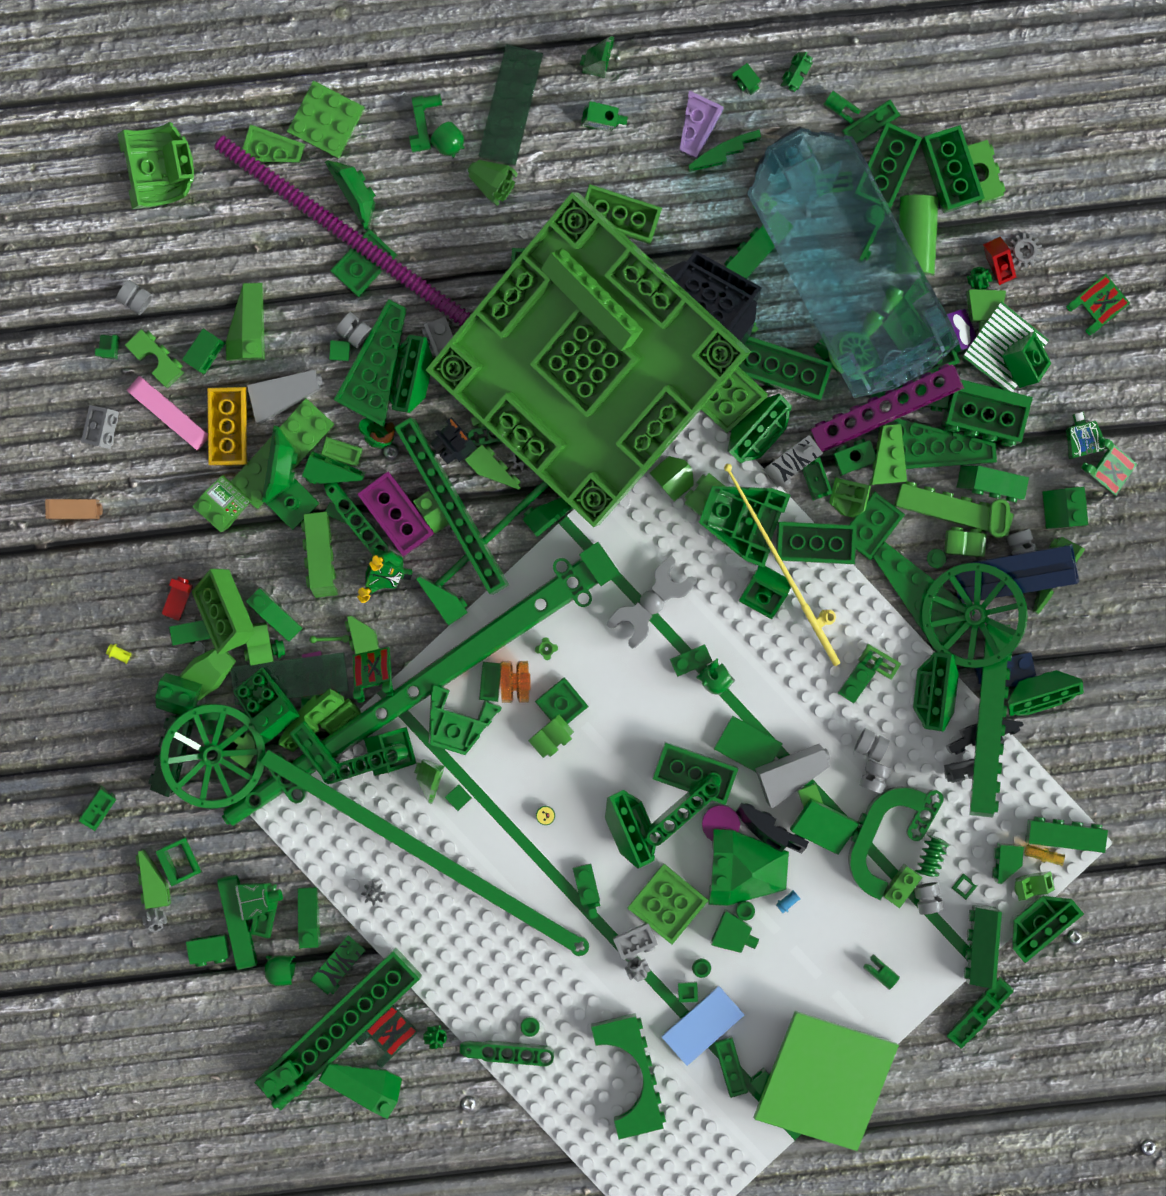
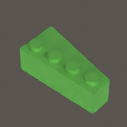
M327 512L304 514L301 528L306 536V539H303L304 551L307 550V557L304 558L305 569L309 571V576H306L307 588L311 589L315 598L338 595V590L333 583V580L336 579V573L331 562L334 561L332 546H330L332 538L329 516Z

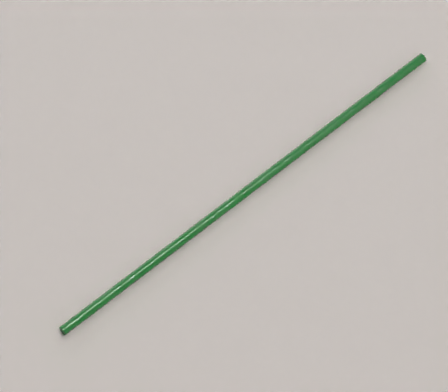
M544 481L539 484L483 537L486 545L549 485ZM467 554L459 559L435 583L443 586L470 561Z

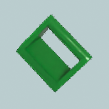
M186 837L155 851L171 887L201 873V869ZM180 844L193 872L183 877H179L167 851Z

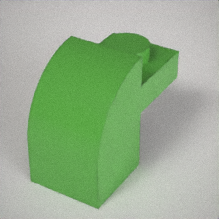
M430 491L413 501L435 534L450 525Z
M234 726L233 728L228 727L223 735L228 738L238 728ZM250 731L245 736L240 735L233 741L238 744L235 750L256 748ZM256 755L231 756L230 758L244 768H248Z
M1051 871L1015 878L1014 889L1019 901L1027 900L1035 895L1049 894L1055 890Z

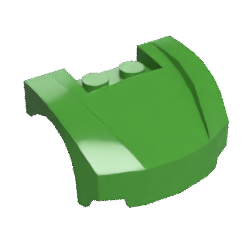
M168 122L160 127L141 131L122 130L117 134L121 153H125L131 189L128 191L132 209L150 208L173 203L184 198L189 193L194 179L193 157L185 136H181L176 127L173 126V123Z

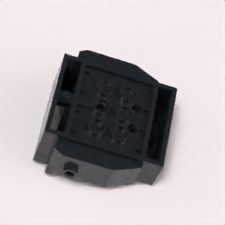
M696 250L687 262L682 261L664 270L743 344L746 343L755 323L757 301L762 287Z

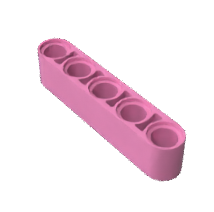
M138 376L127 389L133 397L196 450L199 451L208 440V433L142 377Z

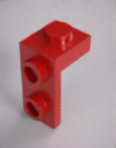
M180 576L177 579H171L169 586L172 587L162 615L175 620L181 619L193 585L188 583V579Z

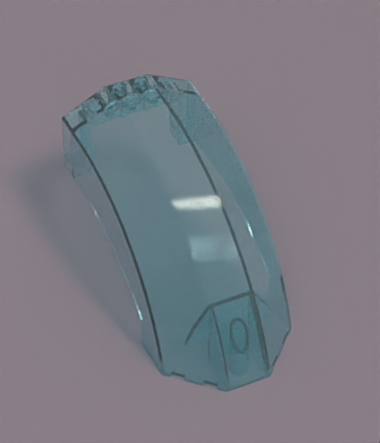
M801 128L768 146L765 151L764 161L759 165L755 174L754 184L749 188L747 194L853 398L895 389L929 371L960 342L944 308L906 241L853 137L846 135L845 137L835 136L834 133L823 131L819 133L811 132L809 129ZM872 236L873 242L867 252L869 259L866 261L864 257L863 261L859 262L858 260Z

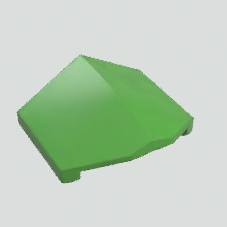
M668 456L650 472V475L674 502L694 485L693 470L683 459Z
M835 477L832 489L833 494H831L829 503L841 515L853 518L865 511L871 486Z

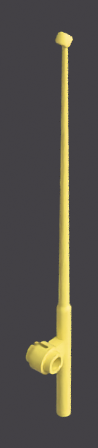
M725 464L724 470L729 473L832 664L834 666L839 665L841 662L822 630L823 626L831 625L835 622L836 615L834 611L824 609L820 612L819 617L816 618L734 478L731 472V464Z

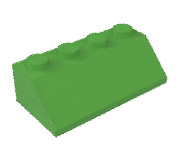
M210 569L192 590V594L217 654H222L247 643L254 635L255 630L230 570Z

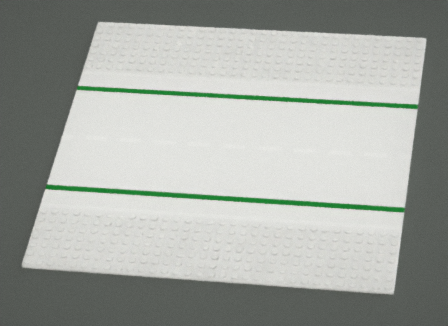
M702 410L697 413L600 525L596 527L591 526L577 511L572 510L504 574L509 586L494 595L486 591L467 609V614L450 624L392 679L394 690L556 576L553 570V563L556 559L565 558L572 565L581 558L579 556L580 553L596 542H599L620 572L619 575L603 586L597 584L589 590L592 595V602L589 606L580 607L573 600L483 660L484 662L502 663L498 702L487 701L500 705L502 709L493 717L490 725L486 726L482 731L479 739L466 755L428 743L431 695L368 736L371 737L407 727L416 762L421 763L425 759L445 766L432 804L428 803L416 780L417 774L414 771L417 764L374 776L373 771L333 784H327L575 935L585 937L589 943V950L585 955H574L571 950L309 792H307V797L300 803L291 802L286 794L283 793L250 815L383 958L396 947L422 974L420 980L411 988L461 1042L499 1041L546 1045L553 1049L554 1060L549 1066L478 1060L605 1196H736L801 1135L800 1133L760 1122L753 1118L761 1095L749 1080L763 1067L768 1073H771L794 1011L899 1044L966 981L964 979V968L968 966V960L965 958L966 948H969L970 942L967 940V930L971 929V921H969L968 915L969 910H972V905L992 906L1002 911L1000 949L1013 937V920L1042 896L1035 895L1027 900L1019 901L1014 889L1015 878L1051 871L1055 890L1049 894H1044V896L1056 897L1102 854L1100 852L1035 845L1025 842L1028 819H1034V816L1044 817L1045 821L1053 822V819L1065 820V824H1072V821L1083 822V826L1090 827L1091 823L1094 822L1021 743L1009 733L1002 736L1003 740L1000 742L1004 744L1003 755H999V762L1002 763V772L997 777V781L1001 782L1000 793H996L995 800L999 801L998 813L994 812L993 818L969 815L972 779H969L966 774L963 781L947 782L944 765L974 759L975 746H972V744L966 746V750L957 755L949 753L946 745L962 738L959 730L977 723L979 698L958 678L955 711L944 732L924 729L922 722L913 709L917 669L935 651L854 565L783 561L805 602L809 605L816 618L819 617L820 612L824 609L834 611L836 615L835 622L831 625L823 626L822 630L841 662L837 666L832 664L792 588L773 619L739 602L758 565L745 561L699 524L700 516L684 504L686 502L684 497L690 489L695 491L699 486L696 482L703 474L707 476L708 473L726 487H736L729 473L724 470L725 464H731V472L740 487L774 488L784 493L786 492L781 486L776 487L763 470L764 468L756 460L739 463L727 451L731 433H726ZM668 456L685 460L693 470L694 485L675 502L650 475V472ZM791 497L785 512L781 513L778 521L814 523ZM777 526L771 540L775 549L777 542ZM770 550L765 566L785 576ZM672 556L676 563L669 573L671 581L682 583L692 576L697 579V582L686 596L670 598L667 602L664 601L662 610L657 614H653V617L648 622V636L636 648L632 649L628 642L634 634L633 624L622 622L616 628H609L607 622L619 608L633 607L637 603L640 604L641 596L646 591L652 590L651 588L656 582V569L668 557ZM559 561L556 568L559 572H565L567 564L564 561ZM570 577L567 584L570 588H575L578 585V580L575 577ZM581 593L578 596V601L581 604H586L589 601V596L586 593ZM538 599L535 606L537 609L543 610L546 607V602L543 599ZM544 637L549 638L552 644L558 646V650L551 655L550 660H545L540 653L535 652V647L542 643ZM705 644L712 661L718 658L719 665L721 663L724 664L729 674L735 679V682L724 693L719 695L711 694L703 687L702 682L696 678L702 674V671L709 664L677 677L670 659ZM867 644L901 663L892 680L876 671L854 704L838 694L839 689L858 664V659ZM873 652L872 655L874 657H881L883 659V662H885L893 668L895 667V664L878 655L877 653ZM870 659L868 662L874 664L875 661ZM483 661L444 686V688L450 690L443 707L444 709L478 719L485 701L479 700ZM882 665L878 667L883 671L887 672L888 674H891L892 672ZM565 677L589 707L568 723L574 731L570 736L572 740L565 746L560 744L557 747L559 750L551 757L547 755L543 758L528 741L550 722V719L535 701ZM411 686L409 694L416 697L419 690L417 687ZM381 689L360 709L361 713L386 696V693ZM379 708L377 715L380 718H385L387 712L384 708ZM732 715L783 743L774 761L816 744H820L824 749L826 748L830 755L828 760L830 767L803 787L815 783L824 805L856 821H859L862 812L865 813L871 801L880 794L859 785L862 776L867 773L865 771L867 762L871 760L892 768L889 778L884 780L886 783L884 791L901 786L914 788L926 794L930 790H938L943 794L944 801L925 836L920 841L911 840L906 833L916 810L906 806H896L889 809L885 813L866 857L868 870L871 874L886 880L889 884L903 864L914 871L921 870L917 863L924 862L920 855H926L922 848L929 847L924 843L931 840L927 834L945 840L949 847H942L947 853L940 855L944 858V862H938L942 868L935 869L940 873L939 876L929 877L918 873L923 878L917 884L918 886L925 883L938 882L940 889L938 897L942 898L944 910L920 915L917 905L919 899H916L914 890L900 909L885 897L878 900L865 893L856 884L850 873L848 857L852 845L851 837L839 855L809 841L807 848L802 854L788 847L784 849L789 852L786 890L747 900L755 908L753 918L745 921L752 927L750 935L759 938L755 949L745 945L742 953L712 946L710 942L724 910L726 909L737 916L736 906L738 903L723 906L708 905L707 902L673 945L651 928L658 945L652 951L646 953L642 951L637 954L640 960H646L650 972H647V978L637 982L634 978L630 980L625 970V967H628L629 960H622L613 937L643 925L645 922L627 907L663 863L709 900L713 849L712 841L703 832L702 820L708 809L724 804L715 801L709 802L661 845L656 846L653 862L637 869L620 854L605 820L607 797L621 790L627 791V793L642 801L651 824L682 798L687 791L652 779L664 742H668L738 767L739 769L725 806H729L736 812L741 803L751 804L755 809L761 812H768L772 817L776 818L774 826L784 827L787 832L792 833L790 827L803 810L798 792L796 791L776 807L771 808L766 802L757 773L714 750ZM865 728L874 732L875 737L880 735L890 740L880 762L869 758L868 753L863 755L854 750L857 740ZM362 740L334 760L340 763L368 754L365 741ZM318 771L311 774L313 777L325 783L322 780V777L318 773ZM287 779L283 780V781L286 782V783H290V782H291V781H289V780H287ZM458 784L472 797L459 811L445 798ZM294 789V797L301 799L302 792L299 789ZM937 793L934 796H930V799H932L930 805L925 804L926 807L933 811L935 808L932 807V804L939 801ZM698 796L693 797L697 801L701 800ZM542 806H550L555 811V819L550 825H542L536 819L537 810ZM684 808L679 809L683 813L687 812ZM928 810L921 811V820L927 821L930 818ZM740 819L739 833L761 841ZM670 820L665 821L667 824H674ZM916 820L915 823L919 825L916 829L912 828V837H915V835L919 836L920 832L918 830L920 826L924 828L926 824H922L918 820ZM1108 837L1106 849L1109 848L1112 844V841ZM997 843L1022 845L1024 847L1022 867L1002 884L996 883L995 878H992V869L996 867V859H994L993 853L994 848H997ZM590 863L592 864L600 897V906L596 907L598 917L590 919L589 910H583L573 872V867ZM963 873L971 879L973 884L978 885L967 900L952 889V886ZM963 879L957 888L966 895L972 885ZM372 881H375L377 886L383 884L381 891L386 892V894L380 896L383 899L382 903L377 900L374 906L371 901L365 903L366 895H361L362 892L367 891L364 885L367 884L370 887L372 886ZM372 889L369 894H372L373 898H375L378 892ZM794 890L801 899L788 909L789 912L782 913L776 906L778 900L781 901ZM581 941L574 944L577 951L584 949V942ZM873 954L900 976L898 982L890 990L863 967L865 964H869L877 971L880 969L870 960ZM697 959H706L711 964V972L705 978L695 976L692 971V965ZM697 981L698 1002L679 1003L678 982ZM718 986L723 989L744 1013V1016L717 1039L721 1040L732 1036L748 1089V1093L730 1098L714 1043L687 1066L661 1037ZM636 1013L637 1018L641 1017L643 1029H640L642 1037H646L648 1045L644 1049L646 1055L651 1057L652 1066L649 1069L651 1074H655L657 1085H654L655 1093L659 1092L662 1103L658 1104L660 1111H664L666 1122L663 1123L664 1129L619 1140L614 1117L629 1110L638 1100L643 1086V1074L637 1061L625 1050L612 1045L596 1046L591 1024ZM529 1016L535 1017L540 1024L539 1032L532 1037L525 1036L520 1028L522 1020ZM485 1047L483 1053L491 1055L493 1050L490 1047ZM508 1048L502 1051L505 1057H510L513 1054ZM528 1050L521 1052L523 1058L527 1059L532 1056ZM543 1052L540 1054V1057L543 1060H548L551 1055L548 1052Z

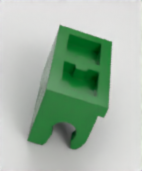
M203 328L182 360L205 375L226 343Z
M820 457L802 469L813 501L833 494Z
M100 785L79 816V822L96 831L117 800L113 793L110 794Z

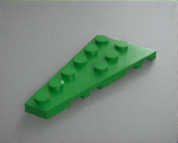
M390 299L385 304L334 398V401L382 427H385L407 310Z
M884 542L873 556V559L925 634L922 621L923 603L929 588L935 580ZM941 586L936 594L937 596L967 608L965 603L962 604L961 600ZM933 601L931 611L932 622L965 615L963 612ZM966 620L933 627L937 638L943 646L965 624Z

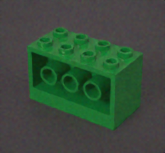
M961 379L964 389L949 395L948 408L944 411L941 427H946L945 431L952 433L964 432V436L972 438L982 436V440L989 442L998 440L1001 441V445L1008 447L1021 443L1033 397ZM967 407L970 413L966 414L964 408ZM984 412H986L988 415L987 419H985L983 416ZM1002 417H1005L1007 423H1003Z

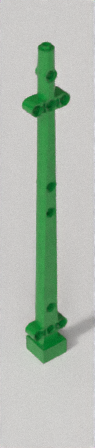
M596 542L580 553L579 556L581 558L572 565L565 558L556 559L553 563V570L556 573L555 577L394 689L392 696H384L323 739L321 742L334 759L429 697L432 684L444 687L573 600L580 607L589 606L592 602V595L589 590L597 584L603 586L620 574L601 544ZM559 561H564L567 564L565 572L557 570L556 565ZM570 577H575L578 580L577 587L570 588L567 581ZM581 593H586L589 596L588 603L581 604L578 601V596ZM538 599L545 600V609L539 610L536 608L535 603ZM411 686H415L419 690L416 697L409 694ZM379 708L386 710L387 715L385 718H380L377 715ZM275 753L286 760V758L282 754ZM304 753L291 762L310 775L317 771ZM268 768L272 776L256 786L243 799L225 808L222 818L227 825L231 824L234 826L283 793L286 794L291 802L300 803L307 797V791L292 782H284L281 775ZM294 789H299L302 792L301 799L294 797ZM252 795L259 797L260 802L258 805L251 802Z

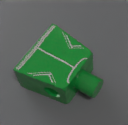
M243 883L235 885L241 922L275 910V902L283 900L281 889L272 890L271 883Z

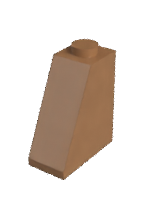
M45 499L46 519H100V515L103 513V506L100 504V500Z

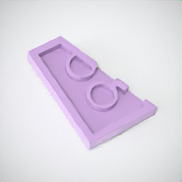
M689 91L680 152L695 159L699 157L724 109L723 106Z

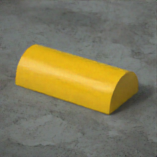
M246 387L207 388L208 465H247Z

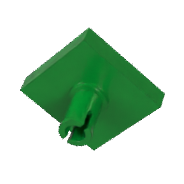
M294 479V483H290V487L266 504L294 530L304 520V514H310L320 502Z

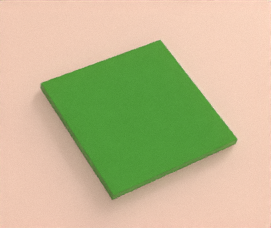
M794 1011L753 1118L760 1122L858 1151L899 1045L886 1039Z

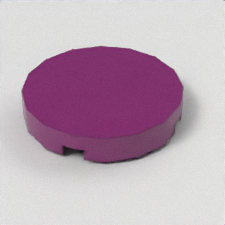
M714 806L708 809L703 816V832L711 841L713 839V829H732L739 833L740 819L737 813L729 806Z

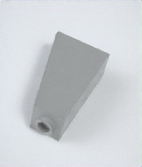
M311 370L247 385L256 423H264L321 390L320 385H323L321 374H317L316 370Z
M816 744L755 768L767 804L771 808L776 807L830 767L828 750L824 749L820 744Z

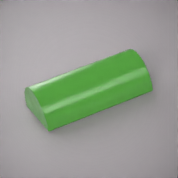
M589 184L585 199L626 237L651 244L662 211L661 207Z
M904 195L900 197L896 274L935 275L938 197L930 195Z

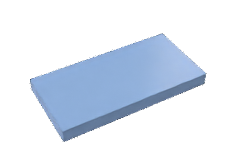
M718 986L661 1037L688 1066L744 1016V1013L723 989Z

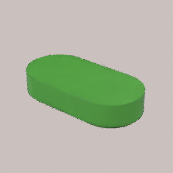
M996 499L990 505L988 531L993 537H1003L1009 529L1010 505L1004 499Z

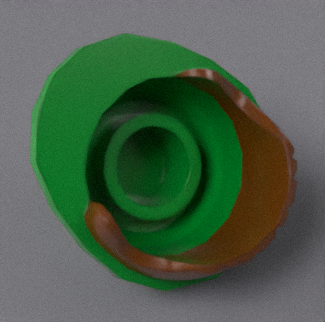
M368 418L362 419L359 422L358 428L364 435L365 442L371 447L382 449L394 441L395 425L392 422L385 423V427Z

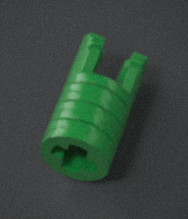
M834 90L823 104L850 124L854 120L842 111L846 106L856 114H859L861 111Z
M873 954L870 960L880 969L877 971L869 964H865L863 967L890 990L898 982L900 976Z

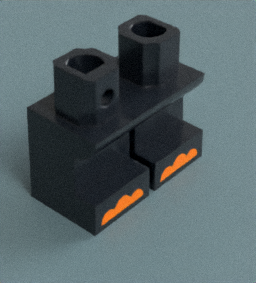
M452 417L446 421L448 425L441 431H435L437 437L430 443L438 453L447 447L440 454V457L447 465L454 459H457L459 462L477 449L476 445Z

